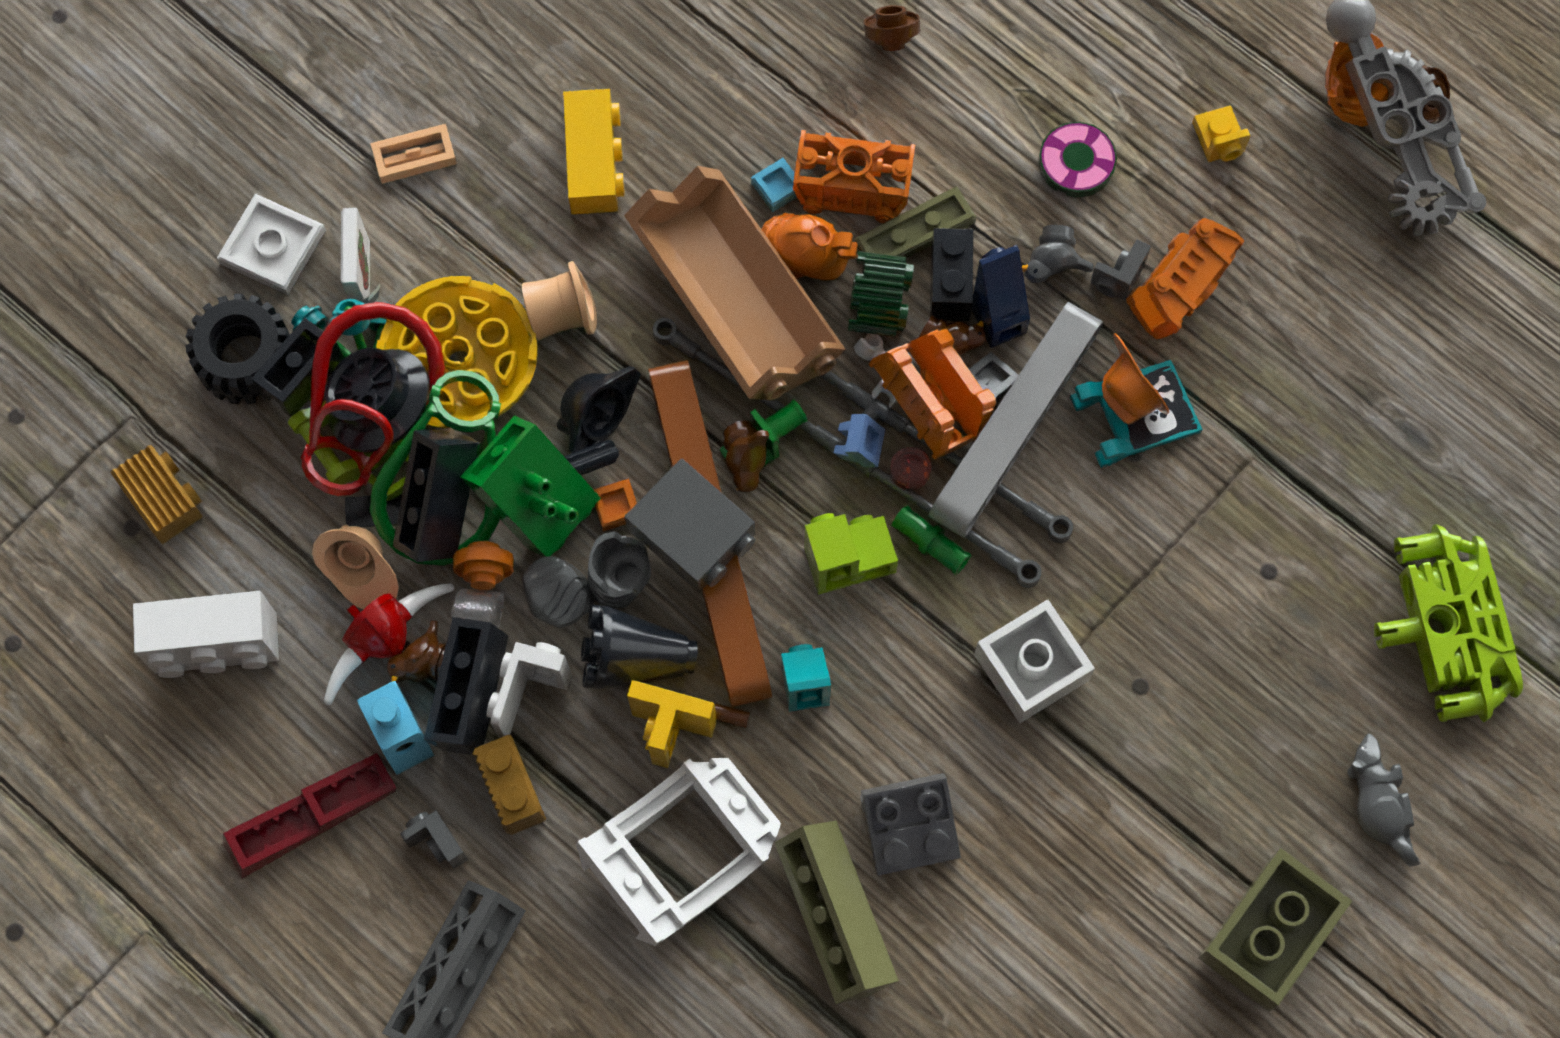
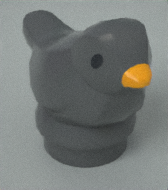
M1047 225L1043 227L1042 235L1039 237L1040 245L1033 250L1030 262L1027 265H1022L1026 279L1030 283L1035 284L1045 281L1052 275L1070 269L1091 273L1094 267L1093 263L1082 259L1074 250L1076 244L1074 229L1064 225Z

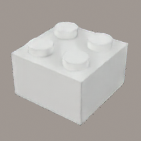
M1049 600L1044 601L980 640L974 653L976 659L1019 723H1022L1088 682L1095 669Z

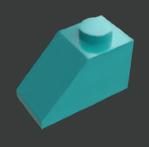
M801 644L790 647L788 653H782L781 666L789 712L830 706L831 681L823 647L813 649L811 644Z

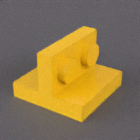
M632 680L627 697L632 716L648 720L643 740L646 741L645 750H649L652 764L665 768L669 767L680 729L712 738L717 723L714 702Z

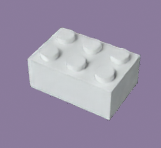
M261 591L133 604L134 653L155 674L158 673L160 677H180L184 675V671L200 669L202 673H220L226 670L225 666L242 665L245 669H260L266 667L267 662L279 661L277 613Z

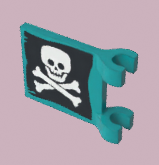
M1171 360L1140 369L1168 406L1170 413L1167 415L1157 409L1133 424H1126L1107 405L1103 397V381L1086 382L1075 387L1076 393L1070 396L1075 410L1080 411L1099 402L1116 438L1102 442L1099 445L1101 450L1095 452L1100 468L1115 464L1130 455L1202 432L1203 429Z

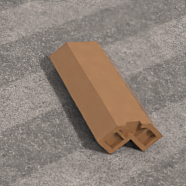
M697 166L673 192L648 189L624 215L749 399L771 401L779 398L793 388L829 372L836 365L835 359L846 350L720 170Z

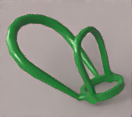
M465 370L448 372L440 377L435 385H432L428 399L429 402L423 414L383 465L371 487L370 514L378 535L396 554L417 564L445 566L452 564L453 558L416 562L393 547L395 529L386 510L387 493L410 454L414 430H424L432 416L438 418L445 426L456 431L475 432L484 430L485 436L478 445L477 456L496 437L494 418H498L501 408L499 395L494 385L485 377ZM457 381L469 382L478 386L486 393L490 401L487 415L482 419L474 421L460 420L451 416L443 408L439 400L441 389L447 384ZM486 504L484 518L476 533L460 544L458 550L467 547L473 542L490 540L500 519Z

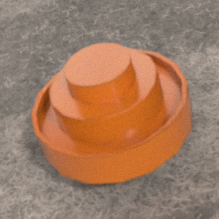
M477 541L455 552L453 555V571L458 576L463 577L464 581L471 583L470 586L472 588L490 590L495 588V584L502 582L504 578L512 575L514 572V556L508 550L502 549L497 543Z

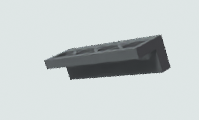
M468 880L382 1034L389 1038H456L526 910L500 893ZM476 896L483 897L475 912L469 915L468 911ZM458 936V942L454 950L447 954V948L452 939ZM437 974V980L432 989L426 992L429 980ZM415 1013V1019L407 1034L400 1033L409 1016Z

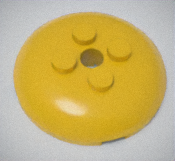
M450 276L435 279L416 287L395 304L406 307L428 323L441 343L445 365L444 374L456 370L472 371L485 377L494 385L499 395V403H501L498 417L509 410L525 393L535 372L538 344L536 333H534L525 308L510 292L495 283L490 285L485 282L472 280L470 276ZM386 319L380 339L377 340L376 348L407 351L423 363L428 373L429 367L426 350L416 334L401 323ZM465 351L468 353L462 363L449 360L455 352ZM457 381L449 383L440 391L439 400L443 408L451 416L460 420L474 421L482 419L487 415L490 408V401L486 393L478 386L469 382ZM433 416L428 422V425L450 428Z

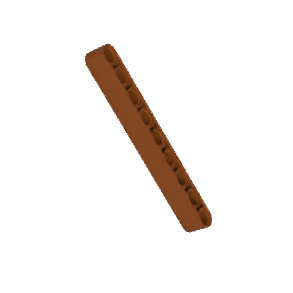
M688 360L649 368L650 382L671 467L682 458L721 492ZM735 555L725 566L727 572L715 586L710 587L706 585L702 589L731 707L772 698L771 686L739 559Z

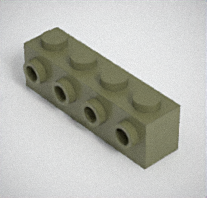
M837 821L802 826L774 842L835 1004L870 996L898 982L896 972Z

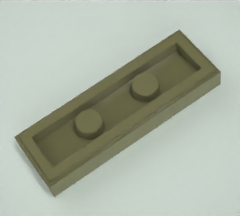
M956 186L856 237L855 242H857V248L861 252L908 258L932 245L934 228L965 229L976 223L977 217Z

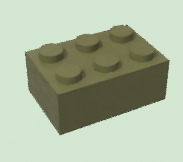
M1280 848L1268 860L1198 959L1267 1011H1271L1281 1003L1350 906L1352 900Z

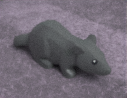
M1366 734L1356 750L1352 766L1348 769V776L1351 779L1357 778L1359 789L1357 803L1358 823L1369 837L1391 846L1409 867L1417 866L1421 863L1413 850L1410 839V827L1414 826L1408 793L1400 794L1397 790L1403 780L1400 764H1395L1388 771L1381 762L1380 744L1372 734Z

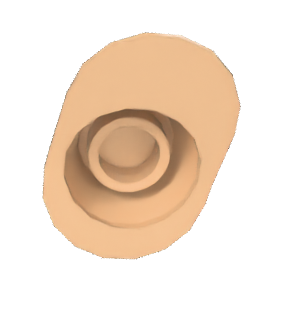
M343 525L339 529L329 530L320 534L316 539L312 550L315 565L337 587L344 597L356 607L364 609L376 598L390 593L395 599L397 598L399 589L397 576L390 564L383 558L381 543L374 533L359 526Z

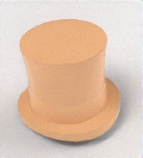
M574 261L568 262V272L549 279L522 283L526 312L538 340L562 331L581 327L585 328L588 335L595 333L597 326L595 302L585 278Z

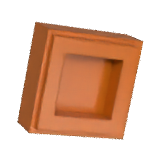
M629 478L594 489L601 497L596 503L595 508L603 532L626 525L624 516L637 504Z

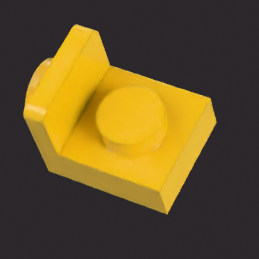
M1231 105L1195 115L1192 121L1208 163L1219 159L1224 162L1231 161L1245 152L1251 135L1248 129H1240Z

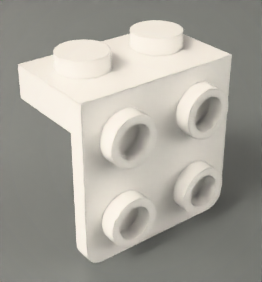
M516 642L513 652H506L500 668V677L504 678L500 692H493L487 708V717L491 718V725L498 738L510 735L527 680L564 690L568 689L572 673L565 655L560 654L561 649L542 642H537L536 647Z

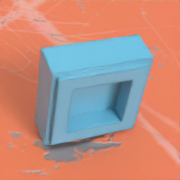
M784 158L751 177V184L772 212L797 198L793 191L794 171Z

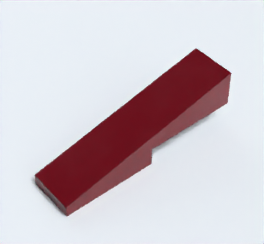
M375 753L301 789L299 796L224 832L223 844L243 879L393 794L397 788L379 755Z

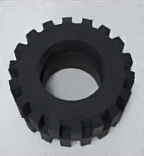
M234 294V300L228 301L225 295L217 298L219 304L212 307L208 303L202 307L205 311L203 316L196 314L192 319L195 329L187 330L186 338L190 344L185 345L186 354L190 358L189 362L202 384L208 391L211 390L215 397L220 400L227 397L232 404L239 405L240 399H245L247 404L256 403L255 397L261 394L251 378L287 339L290 333L280 314L276 313L274 307L268 302L263 304L259 297L253 295L247 301L243 294ZM242 336H255L261 339L257 352L248 360L240 363L221 361L225 347L234 339Z

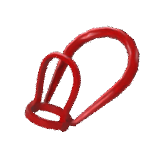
M384 302L353 306L332 319L317 340L312 363L309 445L306 444L300 459L302 460L301 466L305 477L313 486L325 493L335 496H347L360 491L363 486H366L372 468L392 446L394 435L387 418L365 404L341 399L326 403L322 407L332 349L345 330L360 321L376 318L399 322L416 334L426 350L430 391L432 385H435L437 380L444 375L445 365L441 343L428 323L406 307ZM337 410H348L361 414L381 427L385 440L370 457L366 456L363 452L353 451L342 445L335 436H320L321 425L325 416ZM320 448L342 450L357 463L360 470L359 479L351 484L342 485L329 482L314 469L311 462L312 454Z

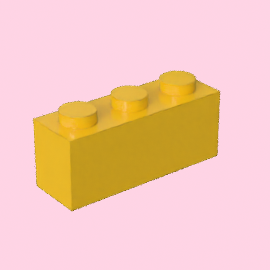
M610 89L564 91L567 182L571 214L618 212L617 197H625L623 173L616 174V162L623 161L621 138H614V127L621 126L619 103H612Z

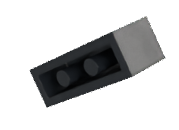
M452 428L414 430L393 541L394 548L416 562L453 558V555L459 548L470 487L460 476L477 458L479 442Z
M452 618L424 740L443 751L473 755L475 748L484 745L490 717H487V708L493 692L497 690L500 668L509 637L491 622Z

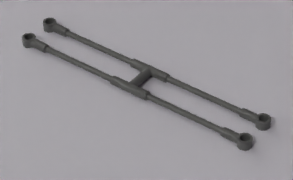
M661 318L654 323L653 335L658 344L672 345L691 359H698L741 388L728 367L702 351L700 345L679 332L672 319ZM664 327L672 330L667 336L660 335L658 331ZM830 371L820 375L821 378L843 391V396H846V398L863 408L862 414H867L875 422L877 419H880L896 431H899V433L905 432L929 448L924 439L919 440L916 436L918 430L909 424V419L889 408V406L877 398L873 399L871 394L853 382L847 383ZM758 399L776 412L785 406L776 399L771 401ZM807 421L798 426L809 433L811 439H814V441L827 448L833 454L836 445L846 444V436L841 440L820 425L815 426ZM953 452L942 456V458L956 467L963 460ZM844 460L868 477L872 475L927 513H930L934 504L910 488L902 487L892 476L880 468L863 467L857 462ZM1002 484L999 485L995 493L1023 510V515H1026V517L1046 529L1049 538L1053 542L1064 543L1070 539L1073 523L1068 517L1064 515L1054 516L1033 501L1027 502ZM1062 524L1066 527L1067 533L1057 534L1053 526ZM970 530L966 535V539L989 553L992 560L1015 574L1016 580L1021 586L1031 588L1038 584L1041 577V567L1037 562L1033 560L1023 561L1008 550H1005L1001 545L995 546L973 530ZM1026 568L1032 569L1036 577L1026 579L1022 576L1021 571Z

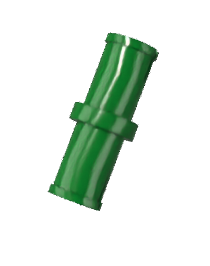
M908 505L900 510L892 522L891 526L898 529L919 546V552L924 556L930 554L952 571L954 575L959 574L964 569L972 556L946 537L943 528L939 525L932 526L911 510V507Z

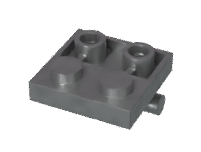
M944 773L861 790L860 801L866 816L873 859L878 876L961 858L949 788Z

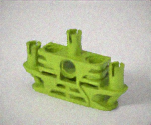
M1436 524L1432 526L1431 533L1395 538L1394 552H1401V555L1396 556L1399 564L1436 557V562L1432 566L1430 562L1421 563L1418 568L1415 564L1408 565L1401 572L1399 580L1409 618L1375 623L1374 636H1381V639L1377 640L1376 644L1379 649H1384L1390 646L1416 642L1429 693L1437 692L1441 687H1443V690H1449L1456 685L1458 688L1470 686L1471 691L1435 697V710L1442 709V712L1437 713V717L1441 722L1478 715L1482 722H1486L1492 717L1493 710L1502 704L1508 695L1517 698L1523 691V679L1515 652L1516 649L1486 543L1483 538L1476 535L1473 536L1471 542L1463 540L1460 536L1449 534L1443 526ZM1457 551L1469 554V561L1461 562ZM1428 619L1439 620L1445 628V633L1434 632L1429 625ZM1498 676L1502 685L1492 689L1491 677Z

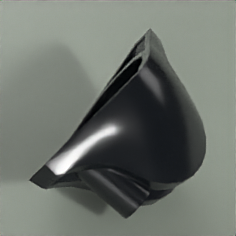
M627 367L607 374H586L579 377L567 388L561 400L560 411L562 417L557 422V429L569 436V451L571 453L603 442L615 431L627 412L640 379L641 373L636 368Z

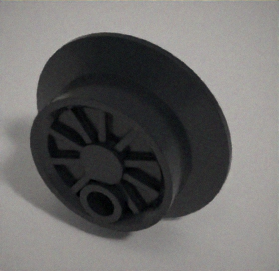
M364 348L348 355L333 370L326 385L325 401L329 403L341 399L352 400L380 412L391 424L394 433L391 444L393 445L415 426L423 414L430 391L429 376L423 363L407 351ZM337 410L328 414L333 435L348 449L357 452H374L379 449L385 440L381 427L361 414L348 410Z

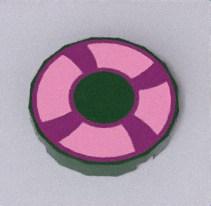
M1080 121L1064 123L1051 130L1042 142L1038 158L1040 174L1048 186L1055 191L1058 189L1061 192H1065L1066 196L1074 198L1091 196L1103 190L1113 176L1117 162L1115 145L1107 133L1095 125Z

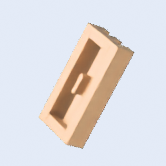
M446 124L370 143L382 184L457 164ZM441 139H442V141H443V143L431 145V146L424 147V148H420V147L412 148V149L406 150L405 153L393 155V156H390V157H386V158H383V157H382V155H384V154H388V153H392V152H395V151H399V150L411 148V147H414V146H418V145L430 143V142H433V141H437V140H441Z

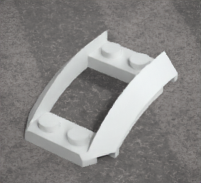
M711 758L709 762H693L689 759L656 788L606 822L601 829L589 837L579 840L576 846L583 870L585 871L588 868L592 870L640 932L636 939L656 946L716 903L764 864L769 858L771 847L776 839L781 823L729 758ZM695 789L744 852L676 903L628 841Z

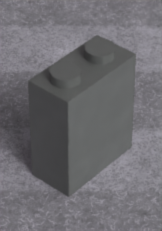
M682 458L624 516L627 529L699 593L706 585L710 587L715 586L727 572L725 566L735 555L739 558L744 556L756 540L754 538L755 522Z

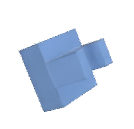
M852 414L851 421L839 424L838 431L847 437L845 445H836L834 454L840 459L857 462L863 467H878L885 429L867 414Z

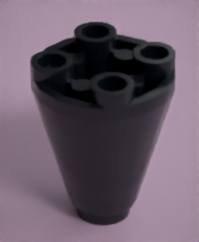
M591 604L588 616V629H592L591 637L583 638L581 646V661L588 662L584 666L583 687L604 689L631 685L632 680L644 683L682 677L684 673H694L698 653L697 641L688 640L687 636L614 608Z

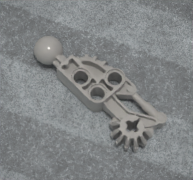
M1334 0L1329 6L1325 18L1327 29L1332 37L1342 43H1347L1353 59L1345 66L1373 138L1381 147L1393 148L1404 171L1394 180V186L1401 194L1395 193L1388 196L1389 202L1399 204V208L1389 212L1390 217L1393 218L1402 214L1404 219L1399 223L1398 228L1405 230L1413 223V235L1420 236L1424 231V227L1430 234L1437 233V222L1443 225H1450L1454 221L1457 212L1466 211L1473 214L1483 210L1486 206V198L1482 193H1479L1470 168L1465 164L1458 146L1461 141V133L1453 115L1452 104L1443 95L1440 86L1435 87L1433 80L1436 79L1434 74L1429 75L1422 67L1425 64L1422 59L1417 61L1410 57L1412 52L1408 50L1393 52V49H1387L1386 46L1379 49L1375 48L1370 34L1375 28L1376 13L1369 0ZM1373 83H1381L1387 88L1388 99L1386 101L1380 102L1373 98L1371 95ZM1425 105H1433L1439 111L1440 117L1437 124L1429 123L1424 119L1422 111ZM1393 119L1401 124L1403 132L1400 138L1395 139L1387 134L1385 130L1387 120ZM1423 141L1448 151L1455 169L1454 175L1461 192L1434 171ZM1442 192L1446 193V195L1430 201V204L1426 205L1425 208H1417L1415 205V201L1420 197L1430 198Z

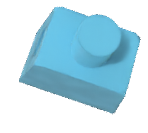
M396 681L390 682L357 700L383 754L397 775L434 756L428 742L424 740L425 736ZM413 742L407 749L396 751L403 744Z

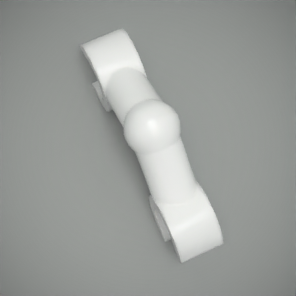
M868 333L864 339L860 338L853 347L857 355L865 360H872L874 357L886 352L883 349V341L877 334ZM881 379L873 389L872 397L875 399L880 392L886 393L890 398L889 408H891L897 400L891 391L883 388L884 381Z

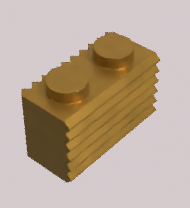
M148 445L144 450H140L138 454L133 455L131 459H127L125 463L119 464L117 468L112 469L110 473L161 544H164L203 517L196 507L203 501L189 482L182 486L179 484L174 475L180 472V469L167 451L159 455L152 445Z
M511 734L475 748L473 756L476 759L479 771L482 774L485 786L489 791L488 793L492 798L491 801L495 806L505 832L513 835L546 820L545 814Z

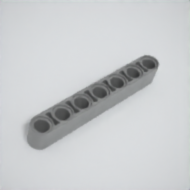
M1067 302L936 499L928 515L929 518L961 537H966L1092 345L1103 325L1102 320Z

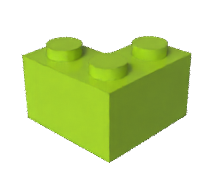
M827 513L813 518L810 521L811 524L805 525L804 551L818 595L897 572L898 559L884 516L873 518L872 515H864L851 520L848 525L845 514L835 517L833 513Z

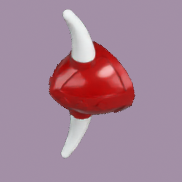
M448 583L427 587L404 597L400 601H397L390 593L383 594L367 605L361 612L355 605L348 607L346 610L354 619L342 638L348 649L341 656L333 670L326 689L324 703L326 705L333 703L338 690L346 678L368 658L387 659L401 654L406 642V623L424 605L437 597L452 592L454 585Z

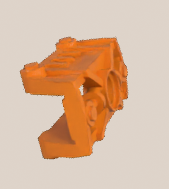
M801 130L793 191L800 204L804 205V211L810 214L830 210L875 216L877 221L885 223L897 217L908 203L915 145L891 144L889 140H885V143L833 137L831 133L827 132L825 135H817ZM817 164L826 165V171H831L821 178L800 176L801 169L811 170ZM843 164L865 166V168L859 172H850L845 169ZM881 172L890 173L894 180L905 183V189L882 186L875 177L881 178Z
M1202 218L1196 222L1190 229L1189 234L1180 233L1176 235L1168 244L1169 252L1144 284L1132 290L1126 298L1127 304L1146 332L1156 340L1177 333L1182 327V318L1184 316H1191L1194 310L1200 307L1214 292L1219 284L1217 280L1221 278L1224 271L1233 261L1237 250L1243 245L1245 240L1235 231L1207 218Z
M947 329L935 330L910 341V343L874 357L869 363V366L875 368L884 381L883 388L891 391L918 430L916 436L919 440L924 439L934 453L932 457L934 459L947 455L975 441L989 421L994 410L993 407L996 405L994 394L987 388L982 389L953 348L954 339ZM908 352H910L912 357L915 359V361L921 368L920 374L918 373L914 365L911 363L912 359ZM954 421L959 422L967 436L962 437L961 433L953 427Z

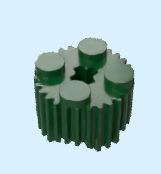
M858 251L856 263L864 265L862 274L856 273L853 279L850 309H857L856 320L849 319L848 331L895 337L897 330L903 331L906 328L909 305L901 304L903 291L908 292L909 288L911 289L914 265L906 264V257Z

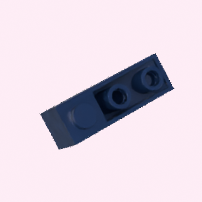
M1017 245L1008 249L1003 247L992 249L979 260L971 310L978 323L980 321L984 322L986 340L990 348L1022 336L1028 330L1030 314L1020 251Z

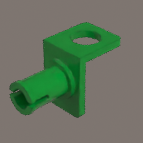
M794 399L766 419L761 417L756 409L750 412V419L754 427L758 431L766 430L769 433V439L766 442L767 453L764 467L780 457L779 439L808 421L803 409ZM722 446L720 452L726 460L728 451Z

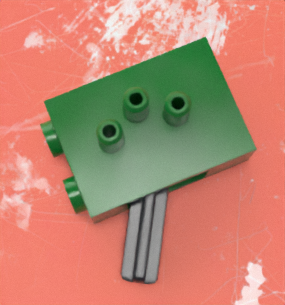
M513 416L460 477L527 549L543 557H551L554 552L564 545L566 538L577 525L590 515L592 508L601 499L582 475L615 463L619 457V451L613 441L606 440L563 456L535 424Z

